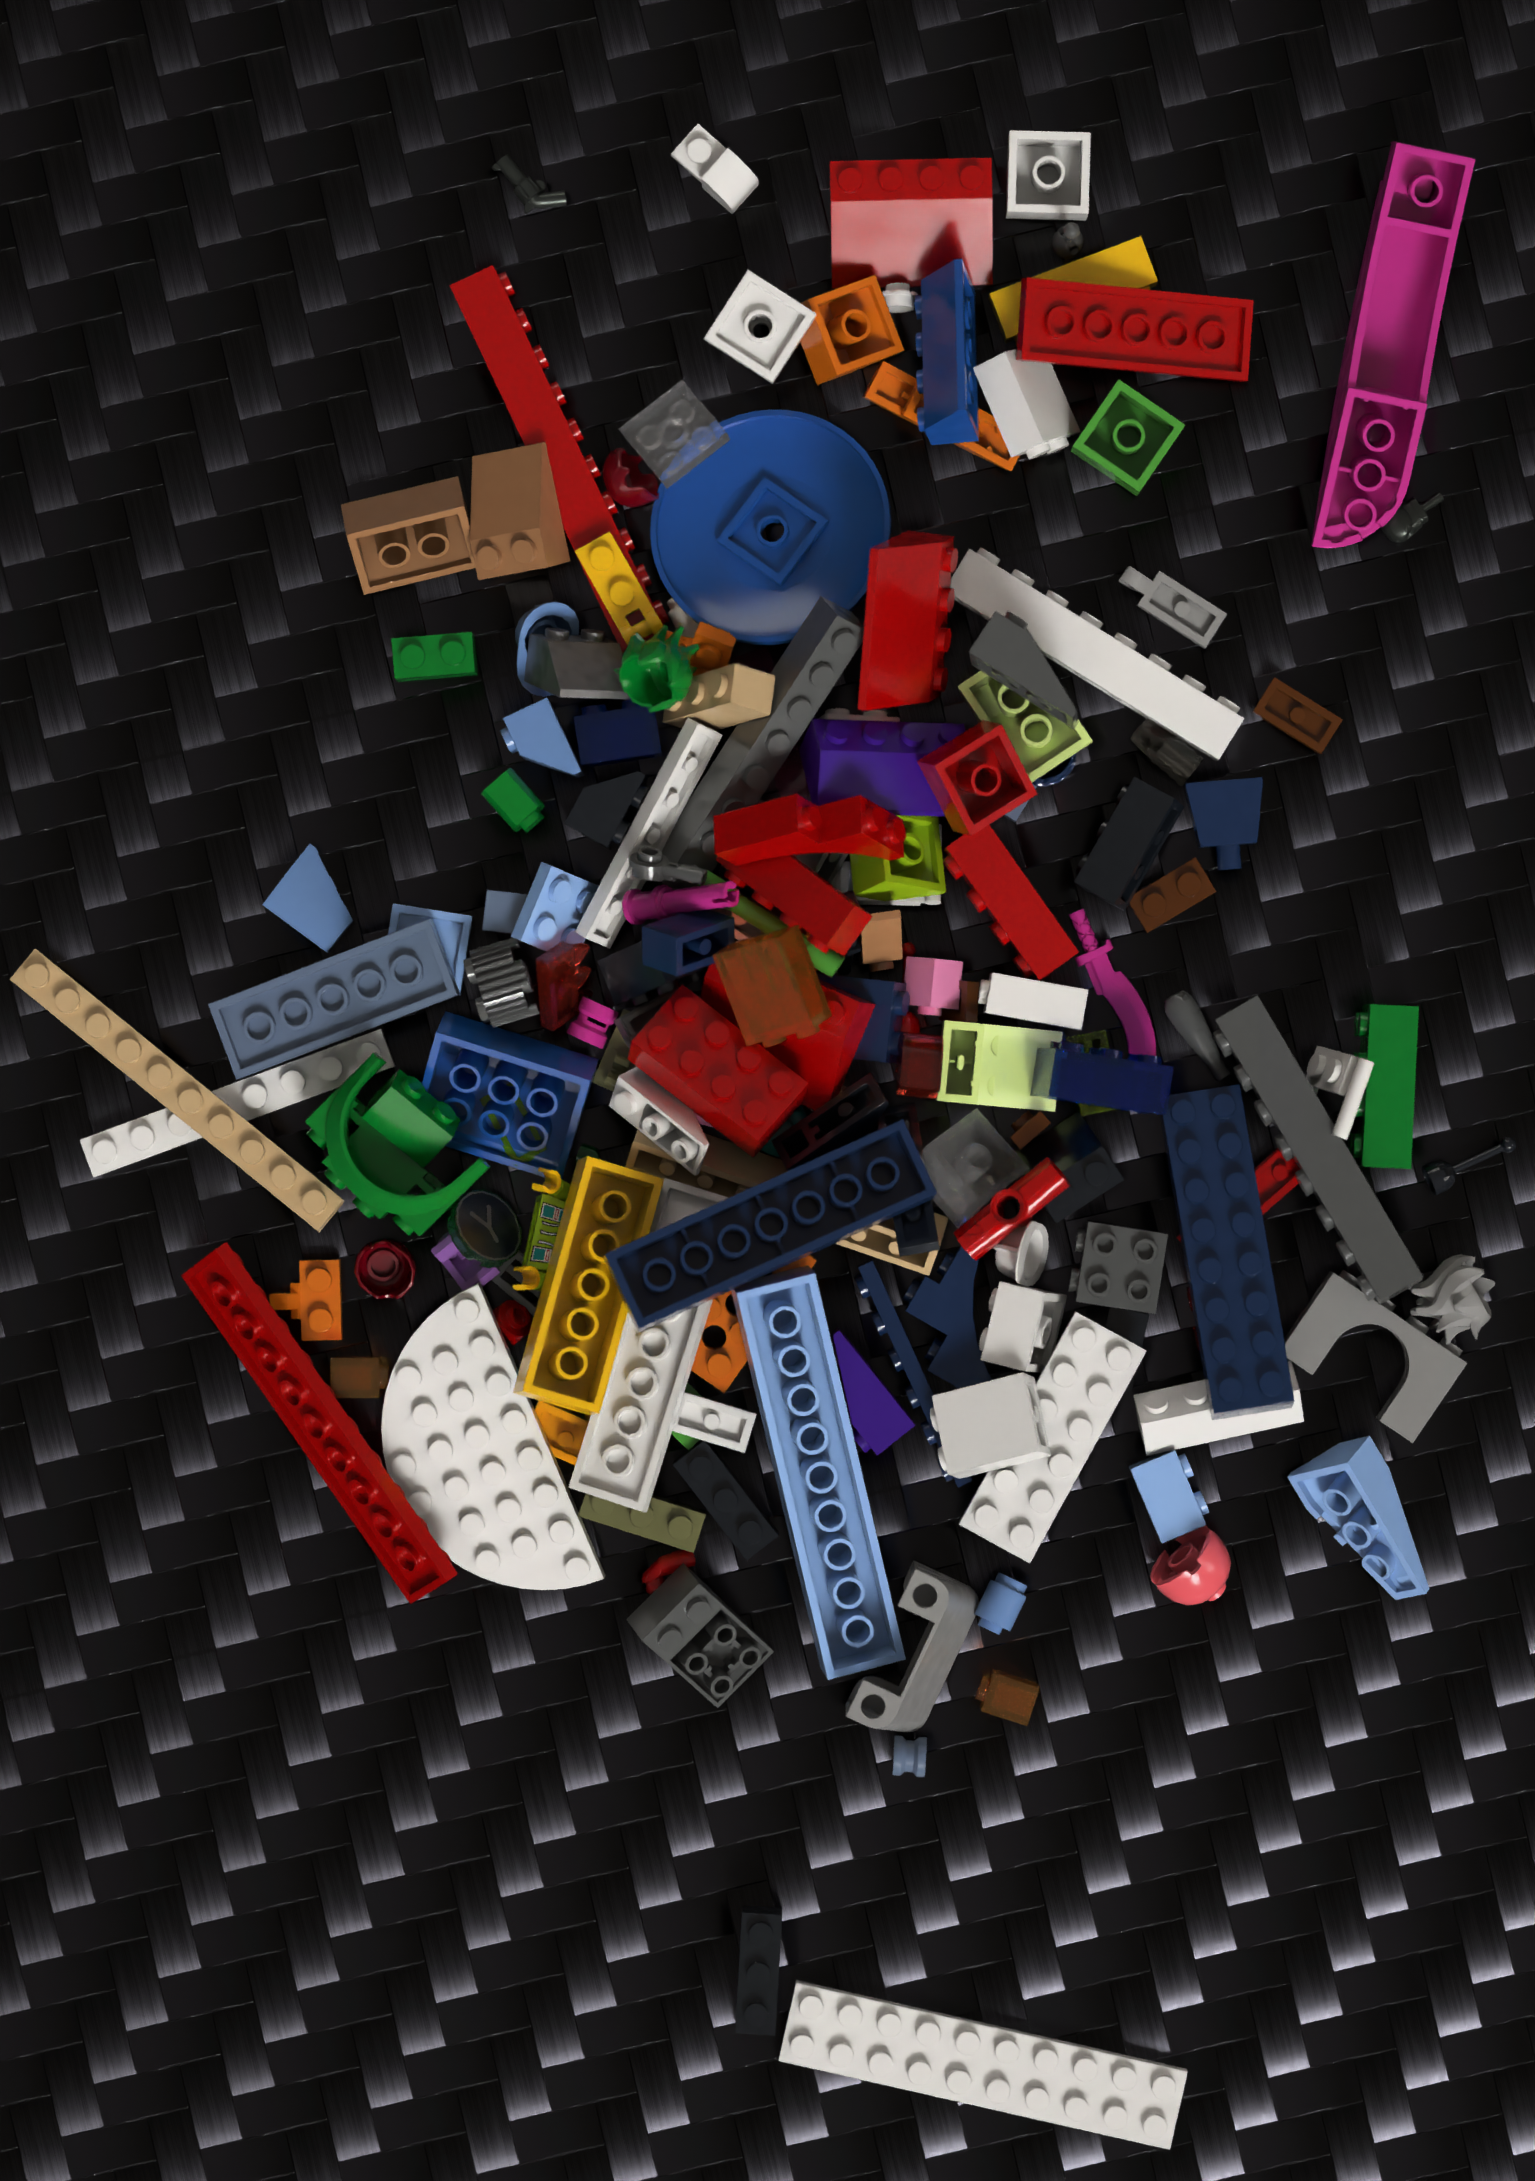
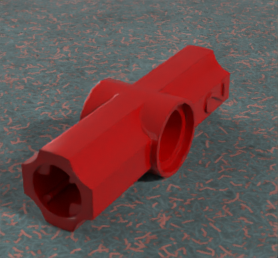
M1047 1157L1011 1187L997 1192L986 1207L953 1233L963 1249L973 1260L977 1261L1014 1230L1027 1226L1034 1214L1071 1185L1059 1167ZM1012 1199H1017L1020 1203L1019 1213L1012 1219H1006L1004 1215L1006 1203Z

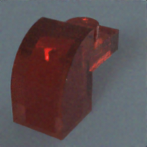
M902 1031L901 1053L898 1056V1064L895 1067V1073H898L896 1095L936 1099L941 1086L943 1036Z

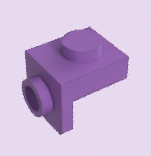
M459 1227L444 1234L438 1244L431 1250L433 1255L445 1266L462 1291L481 1282L483 1287L500 1273L491 1259L482 1257L470 1248L461 1236Z

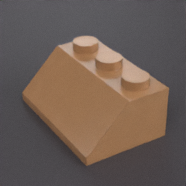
M458 476L341 504L347 540L364 595L475 568L470 544V518Z

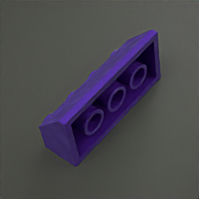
M812 719L799 749L812 803L819 806L862 795L894 815L946 817L917 761L965 732L964 724Z

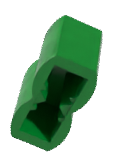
M512 768L502 773L481 793L515 832L523 829L528 833L545 817L541 813L545 807L543 802Z

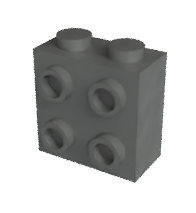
M1086 1221L1085 1229H1077L1074 1252L1081 1253L1079 1269L1071 1268L1068 1292L1075 1293L1074 1300L1076 1302L1156 1314L1168 1234Z

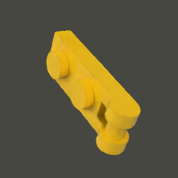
M609 531L576 550L577 557L626 644L629 645L630 637L637 632L642 638L652 633L655 636L663 625L611 532ZM640 609L645 619L630 626L626 616Z

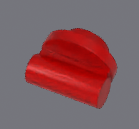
M507 1300L493 1310L501 1331L512 1345H515L529 1334L532 1317L523 1305H520L515 1300Z

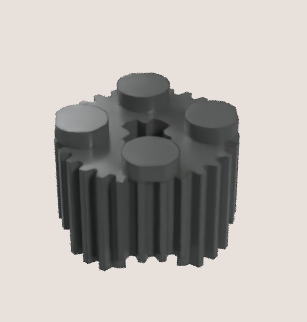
M515 938L470 950L471 958L463 960L469 982L472 984L478 983L481 997L475 998L480 1019L484 1023L491 1022L493 1028L540 1014L538 1005L536 1003L530 1004L527 993L533 992L534 988L526 962L522 959L516 960L513 949L520 948L518 939Z

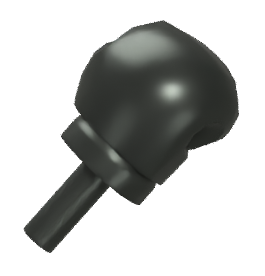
M1437 492L1420 504L1414 497L1406 502L1402 501V504L1384 527H1380L1381 530L1392 542L1401 543L1406 541L1422 528L1423 524L1428 522L1426 511L1444 500L1442 494Z

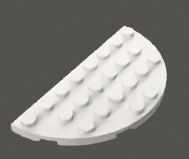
M481 1282L444 1302L427 1317L403 1348L392 1370L384 1398L381 1426L383 1454L387 1472L393 1481L403 1489L406 1500L416 1514L426 1522L429 1533L439 1547L449 1555L451 1561L463 1569L502 1585L533 1590L567 1589L602 1580L606 1575L583 1521L578 1516L577 1507L557 1460L551 1451L550 1444L529 1397L513 1393L519 1371Z

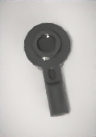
M643 847L629 857L632 875L642 880L659 882L680 879L704 885L707 879L706 869L669 862V859L662 855V851L656 848Z

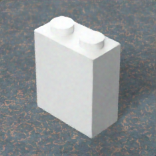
M1017 349L987 360L974 367L973 370L1011 458L1027 454L1028 459H1033L1042 454H1051L1069 446L1067 438L1081 431L1052 364L1016 360Z
M992 972L989 975V980L982 979L980 982L978 1004L984 1005L983 1013L1081 1030L1088 990Z
M1022 1372L932 1396L934 1407L930 1408V1418L933 1428L936 1432L939 1431L942 1447L938 1448V1457L941 1467L944 1471L947 1470L948 1475L961 1479L1051 1456L1035 1377Z

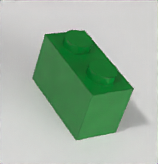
M472 632L391 638L394 678L398 682L478 675L475 635Z
M400 1069L369 1100L361 1117L422 1168L454 1137L461 1120L447 1103L435 1099L425 1090L423 1084L413 1076H407Z

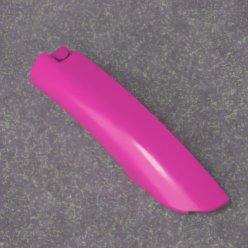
M1396 141L1391 143L1384 178L1380 180L1341 363L1320 483L1312 547L1337 548L1363 541L1365 537L1371 535L1380 527H1384L1390 521L1406 495L1427 408L1426 401L1439 325L1459 228L1474 168V158Z

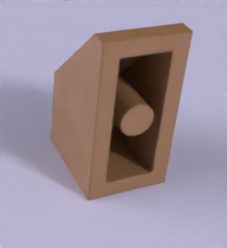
M900 910L872 913L873 917L857 938L861 946V952H858L859 965L869 964L870 972L894 969L893 961L903 959Z

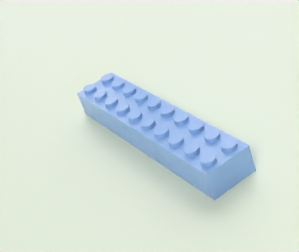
M807 1265L757 1278L731 1290L820 1668L826 1678L830 1680L906 1660L816 1274Z

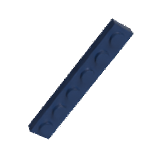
M871 1259L858 1265L861 1274L855 1276L854 1279L863 1299L869 1296L873 1299L877 1311L871 1313L872 1319L880 1336L888 1332L894 1347L887 1350L896 1371L899 1372L904 1369L911 1384L905 1386L904 1389L913 1409L919 1406L922 1407L927 1421L920 1424L929 1444L938 1443L939 1447H942L939 1431H935L930 1418V1408L934 1407L932 1400L934 1394L877 1268ZM939 1459L937 1460L946 1482L954 1479L957 1487L972 1482L971 1476L959 1479L948 1475L947 1470L944 1471L941 1467Z

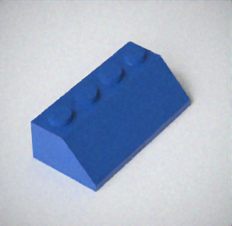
M955 259L921 280V295H915L916 317L918 320L922 319V332L916 333V350L918 357H923V369L917 370L916 379L918 393L924 394V407H918L917 419L919 431H925L931 445L979 441L978 379L973 370L977 366L975 290L963 260Z

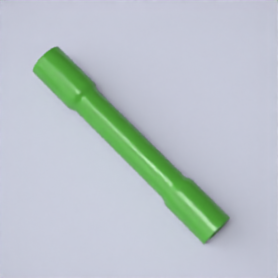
M708 870L704 885L726 882ZM735 888V889H728L727 892H728V891H735V890H738V889H737V888ZM740 891L737 906L731 908L723 907V909L732 911L798 954L803 961L831 979L845 959L831 949L827 954L820 951L806 940L808 936L800 931H795L777 916L741 894Z

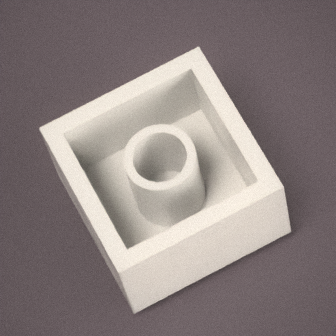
M1009 131L1006 219L1087 220L1089 214L1091 132Z

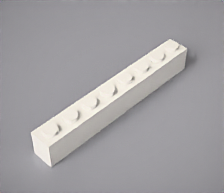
M979 548L977 553L971 549L968 550L951 578L950 588L954 589L955 601L987 621L990 620L995 611L1003 616L1007 612L1013 613L1028 624L1026 629L1030 632L1044 656L1214 761L1220 759L1244 720L1243 717L1237 714L1240 707L1222 696H1219L1217 701L1203 693L1206 686L1188 675H1185L1183 680L1169 672L1172 666L1160 657L1151 653L1147 659L1135 651L1137 644L1126 636L1117 632L1113 638L1100 630L1103 623L1092 615L1082 611L1081 615L1078 616L1066 609L1069 602L1058 594L1048 590L1046 595L1032 588L1035 581L1019 570L1014 569L1010 574L998 567L1000 559L985 549Z

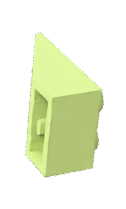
M943 1020L935 1100L1055 1112L1063 1032Z

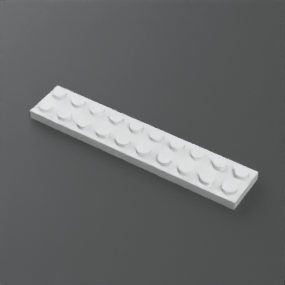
M798 1980L795 1983L778 2061L1168 2150L1171 2148L1188 2073L1187 2069Z

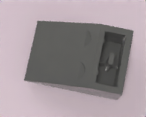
M684 1563L626 1619L639 1638L717 1708L774 1652L735 1611Z

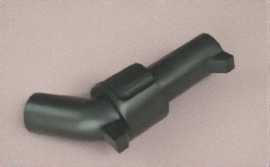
M508 154L492 166L494 171H502L515 187L513 192L523 203L525 214H528L534 208L547 209L566 206L564 190L542 193L545 189V183L542 180L535 181L531 176L527 178Z

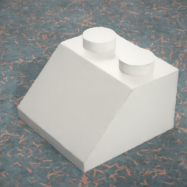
M999 1281L998 1288L992 1291L989 1299V1311L992 1312L989 1327L984 1328L980 1337L979 1349L983 1351L981 1360L1025 1372L1041 1373L1055 1349L1068 1295Z

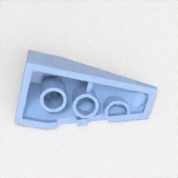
M1370 1436L1338 1443L1287 1476L1305 1508L1315 1519L1322 1516L1337 1532L1333 1537L1342 1546L1348 1543L1363 1558L1362 1567L1395 1600L1422 1595L1428 1592L1429 1586L1390 1469Z

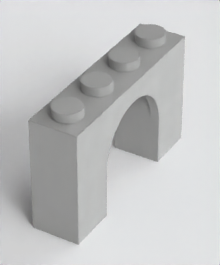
M1342 1270L1339 1276L1329 1271L1284 1338L1287 1358L1313 1375L1336 1340L1347 1330L1364 1324L1379 1325L1388 1329L1395 1335L1402 1346L1405 1367L1399 1384L1376 1416V1419L1413 1443L1467 1363L1459 1358L1463 1350L1451 1342L1445 1345V1338H1442L1439 1344L1425 1335L1430 1329L1411 1315L1405 1321L1394 1314L1392 1311L1396 1305L1388 1300L1381 1305L1378 1304L1375 1298L1368 1301L1363 1292L1359 1290L1357 1278L1345 1270Z

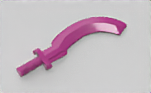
M1084 908L1069 914L1079 940L1082 942V947L1086 952L1075 957V961L1078 967L1085 965L1096 994L1098 996H1105L1123 1025L1128 1044V1061L1118 1091L1132 1105H1137L1149 1087L1155 1068L1156 1039L1149 1013L1132 983L1121 971L1115 972L1106 954L1113 949L1110 939L1105 940L1104 945L1099 947L1093 929L1089 925L1090 922L1087 915L1085 916Z

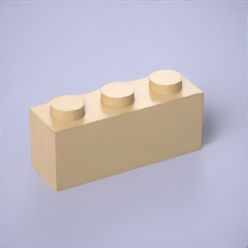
M736 663L692 676V685L689 687V692L682 701H678L674 706L664 709L663 723L682 728L687 718H691L717 731L771 715L775 676Z

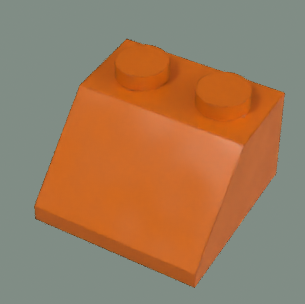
M876 275L815 296L801 303L817 314L800 341L817 385L852 373L904 351Z

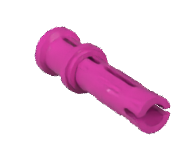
M733 881L681 889H672L667 885H658L653 890L644 892L640 889H630L624 894L622 908L626 920L631 925H641L648 919L662 920L682 912L735 907L739 902V890L727 892L728 889H735L737 887Z

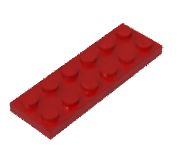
M1022 278L1016 360L1239 382L1248 381L1254 300Z

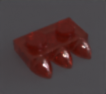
M561 941L536 959L542 1027L555 1031L580 1013L578 1006L583 996L591 999L593 991L579 989L589 977L591 968L578 966L585 958L590 948L589 945L585 943L568 944Z

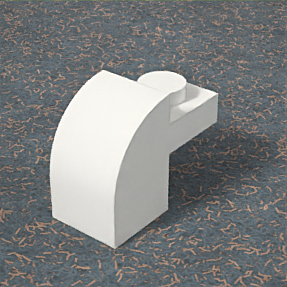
M699 124L691 130L671 153V156L702 183V188L731 214L738 209L759 185L758 178L750 168Z

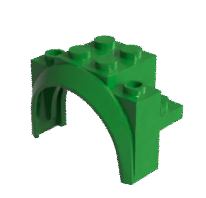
M372 1053L305 1121L311 1128L307 1135L321 1149L324 1150L326 1147L328 1149L329 1155L322 1161L328 1168L324 1175L338 1189L341 1190L347 1187L356 1196L352 1201L353 1204L366 1217L370 1219L376 1215L381 1219L389 1213L396 1214L392 1218L393 1221L407 1235L410 1236L415 1232L420 1237L491 1166L480 1157L456 1180L445 1186L426 1166L422 1168L361 1117L366 1106L356 1096L361 1088L386 1064L377 1053ZM355 1122L359 1128L349 1137V1126ZM417 1185L422 1189L418 1195L409 1194Z

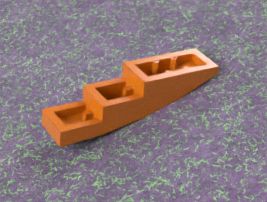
M881 361L863 398L918 426L917 409L918 407H924V394L918 393L917 379L889 363ZM978 408L979 441L952 444L1012 472L1019 456L1011 458L994 416Z

